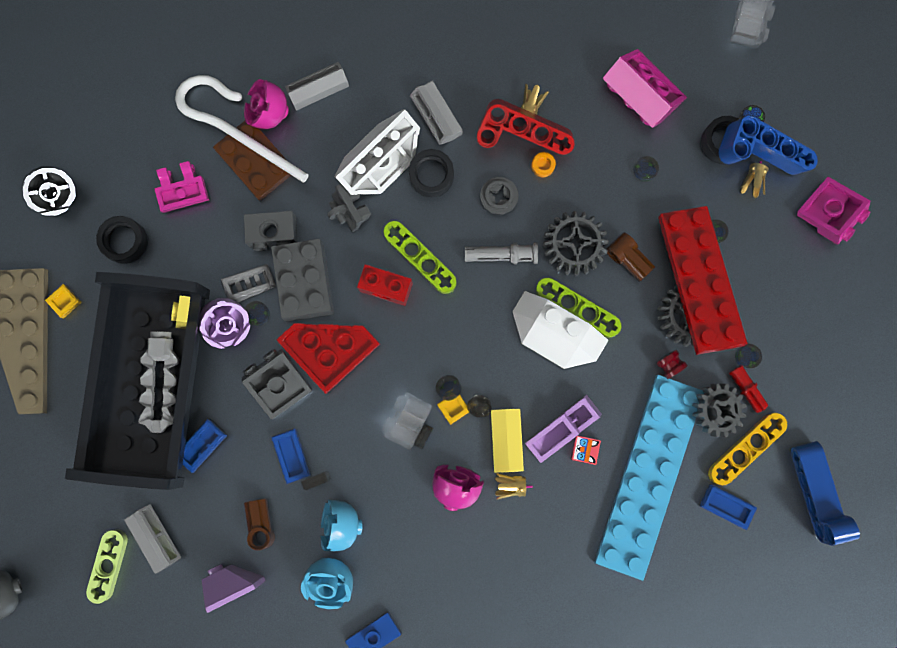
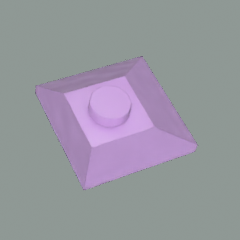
M222 564L208 570L209 576L202 579L205 609L208 613L256 589L266 581L264 576L234 565L223 568Z

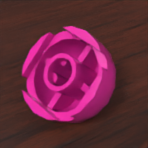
M258 79L248 95L252 96L250 104L245 102V122L255 128H274L287 117L289 108L286 96L278 85L267 80Z
M449 465L438 466L435 469L432 481L433 493L436 499L450 511H457L458 509L472 506L479 498L484 484L483 480L479 481L480 476L474 471L461 466H456V470L448 469Z

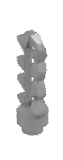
M150 332L148 349L141 357V363L149 369L140 378L141 385L146 387V392L141 394L139 403L146 408L139 418V423L145 425L152 433H163L169 425H173L174 414L169 407L176 404L177 396L170 391V388L177 386L179 381L169 368L178 365L180 359L173 352L171 332ZM156 361H164L162 420H153Z

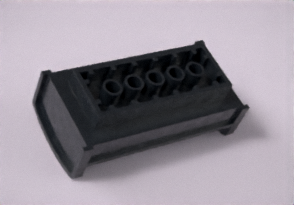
M96 272L95 283L100 284L101 289L73 468H66L65 479L147 489L171 490L182 488L185 477H181L201 334L199 330V316L205 305V299L209 300L210 290L197 282L136 274ZM180 296L190 297L186 329L176 328V321H171L173 302H179ZM150 332H171L173 352L180 359L178 365L169 368L179 381L177 386L170 388V391L177 396L176 404L169 407L174 414L173 425H169L163 433H152L145 425L139 423V418L146 408L139 403L141 394L146 392V387L141 385L140 378L149 369L141 363V357L148 349ZM156 361L153 420H162L164 361Z

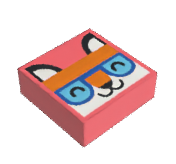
M576 436L571 460L596 465L601 441Z

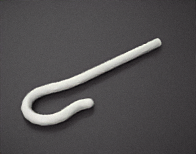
M209 75L193 76L180 84L176 90L175 102L177 108L185 116L219 128L304 183L307 180V173L231 124L211 114L190 108L185 102V95L188 90L197 85H209L223 97L232 101H241V93L228 89L218 79Z

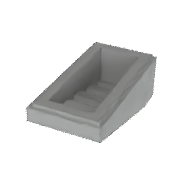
M268 264L221 279V285L226 298L236 302H241L276 287ZM263 273L266 284L262 285L258 274ZM249 278H254L257 287H252ZM241 281L245 282L247 290L243 291L240 284ZM235 284L238 293L233 294L231 285Z

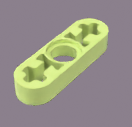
M122 530L108 531L101 538L86 591L87 598L92 603H102L113 595L128 542L127 535ZM116 535V540L119 541V544L115 545L112 549L113 543L109 539ZM112 550V553H116L117 555L105 554V552ZM104 559H109L113 563V570L110 573H105L101 568ZM98 577L109 578L110 580H106L102 584L103 579H98ZM102 584V590L105 591V594L98 596L99 592L95 591V588Z

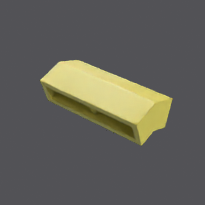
M520 409L491 410L494 473L524 471Z

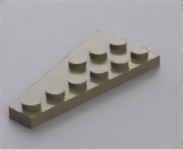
M45 268L0 270V360L18 414L47 413L48 303L45 300L48 298V270Z

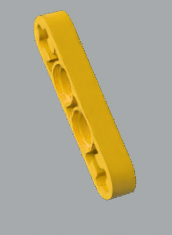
M779 413L765 415L711 465L708 471L709 479L714 484L722 486L731 483L786 431L787 420ZM770 419L778 420L779 422L776 424L778 429H770L767 433L760 429L761 427L762 429H768L772 425ZM754 434H759L763 440L762 445L758 448L753 447L750 442ZM737 450H741L745 455V460L741 464H736L733 461V453ZM728 464L735 468L734 471L728 468L724 472L725 479L716 478L718 475L717 469L723 470Z

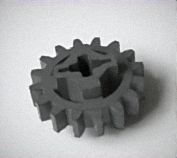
M713 383L711 387H703L704 394L696 395L699 403H693L692 405L697 408V412H694L692 415L699 417L696 425L703 427V433H708L714 437H728L729 433H737L735 426L742 427L743 424L740 418L746 417V414L742 413V409L747 406L740 403L743 395L736 394L737 389L729 387V384L719 385ZM721 394V396H716V398L713 399L715 395Z

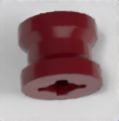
M677 349L656 362L657 366L665 371L664 376L667 379L675 376L688 366L685 361H681Z

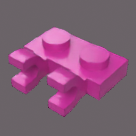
M189 161L180 163L184 180L173 183L172 173L166 167L156 170L161 187L154 189L161 212L165 213L209 201L204 179L202 176L196 177L194 165H191Z

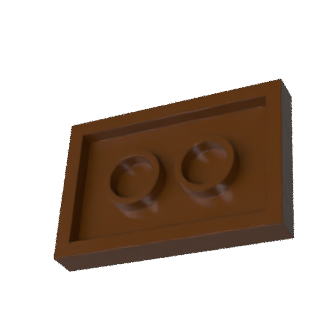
M245 121L236 127L285 159L259 128L252 127ZM230 135L225 136L213 146L215 151L259 201L264 199L291 176Z

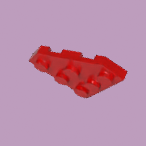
M294 323L276 339L325 394L333 389L380 345L364 326L357 325L341 326Z

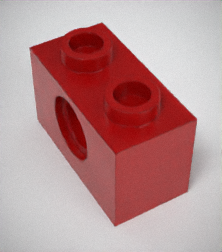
M365 264L357 288L362 293L406 306L413 282L411 278Z

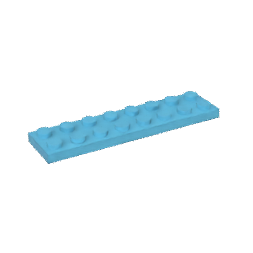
M656 375L594 561L595 564L644 581L696 417L692 414L697 412V408L692 405L693 403H699L696 395L704 394L703 390L667 379L661 375Z

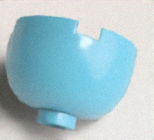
M328 500V503H325L321 518V528H324L325 536H320L323 551L345 550L355 542L357 535L361 534L362 520L358 519L356 510L349 503L339 500Z
M322 558L311 564L304 574L301 583V592L304 598L308 600L310 597L315 601V606L324 609H338L342 607L344 602H349L353 590V576L349 567L345 563L332 558Z

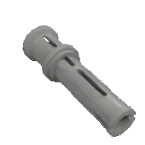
M534 242L533 245L513 243L511 246H465V262L511 261L513 264L518 262L538 264V243Z

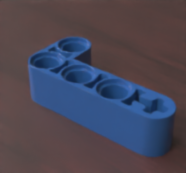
M745 116L730 123L719 148V158L724 164L730 165L745 160L753 153L791 175L812 170L818 162L817 155L812 149L753 116Z
M815 441L791 448L792 460L811 522L819 541L834 546L859 539L860 532L855 520L843 513L821 444Z

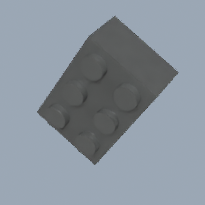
M314 239L271 246L281 318L286 322L334 315L326 255L322 241Z

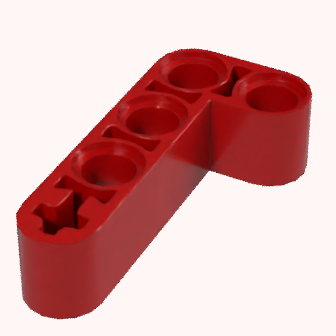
M494 99L488 104L477 131V141L485 148L496 145L503 130L562 155L570 153L575 145L573 134L568 128L502 99ZM501 108L504 114L501 117H495L491 113L492 109ZM518 117H522L526 120V123L519 127L514 125L513 121ZM539 127H545L548 130L544 136H538L535 133ZM484 130H491L495 135L487 139L481 133ZM564 137L567 138L568 142H563L562 145L559 144V140H563Z

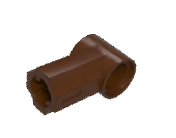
M625 232L606 248L609 257L617 264H622L639 282L655 268L638 249L636 241Z
M267 498L245 502L244 506L249 533L247 536L248 545L253 550L269 548L274 543L275 534L271 529ZM259 531L266 535L264 545H260L256 540V535Z

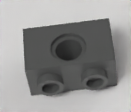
M293 211L244 215L245 243L250 248H253L254 251H265L268 249L267 247L298 242L297 219ZM271 227H276V234L272 237H267V230Z

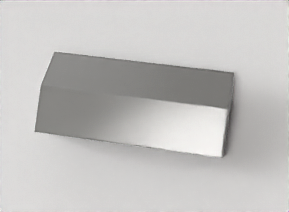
M337 62L286 85L285 88L297 111L349 87L340 63Z
M433 80L423 86L416 87L410 97L439 145L461 136L462 128Z
M151 504L137 510L134 514L124 519L155 574L181 559L180 554Z

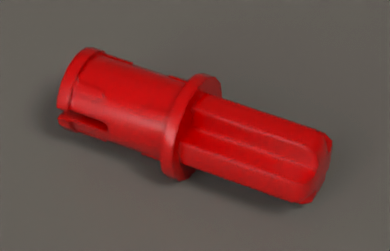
M743 365L729 372V375H731L741 390L739 392L740 395L744 394L756 413L768 407V403L756 387L758 385L757 382L754 383Z

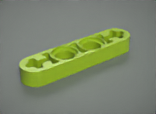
M391 221L386 224L384 236L387 242L437 291L442 294L453 292L456 288V277L403 224L397 221ZM391 228L394 230L399 228V235L405 239L400 247L397 244L401 242L396 236L389 237L391 235ZM409 243L416 244L419 248L417 254L412 256L406 254V245ZM425 260L434 261L436 266L432 272H425L422 269V263ZM441 268L443 271L440 272V275L444 279L451 278V287L444 286L442 288L440 287L441 280L437 276L435 280H432L431 277L435 276Z
M544 278L538 282L536 286L537 296L550 300L589 323L604 337L612 338L621 331V322L616 316L554 279ZM547 284H550L551 291L557 293L558 289H560L563 292L558 296L555 302L552 300L555 297V295L551 293H547V295H544L542 293L543 288H541V285L546 286ZM569 295L574 299V306L572 308L562 306L561 299L563 296ZM584 308H592L594 310L595 318L593 320L587 321L583 318L582 311ZM600 314L604 316L601 319L603 322H614L613 327L615 331L606 332V326L602 323H599L598 327L594 325L599 320Z

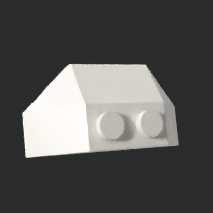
M405 109L380 122L344 157L334 177L351 195L381 194L410 166V162L416 154L420 127Z
M527 291L523 293L512 312L521 344L563 369L597 361L608 342V339L589 323L550 300Z

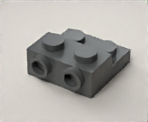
M276 349L269 351L263 357L264 362L258 366L253 363L243 371V385L271 420L312 391L283 349H280L278 352Z

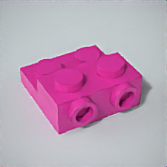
M827 177L798 210L797 216L817 227V233L839 245L842 240L847 242L855 232L853 227L857 222L863 224L869 217L871 212L868 209L871 201L832 178Z

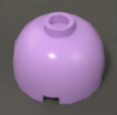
M217 298L202 308L199 316V330L204 340L211 346L220 349L225 348L224 346H236L246 338L250 330L249 316L238 302L229 298Z

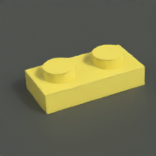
M180 296L179 302H173L171 321H176V328L186 329L190 297Z

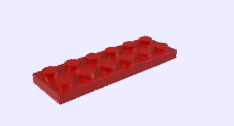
M704 206L660 214L658 219L696 355L747 345V339L708 207Z

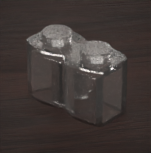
M740 0L730 42L758 48L762 42L765 43L770 32V28H767V23L772 19L775 11V6H772L773 0Z
M406 392L404 397L401 395L398 397L393 407L397 411L393 419L388 417L382 430L386 432L385 438L411 450L433 405Z

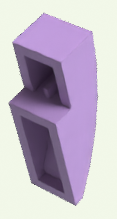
M585 395L525 444L538 461L542 463L599 419L602 413L590 398Z

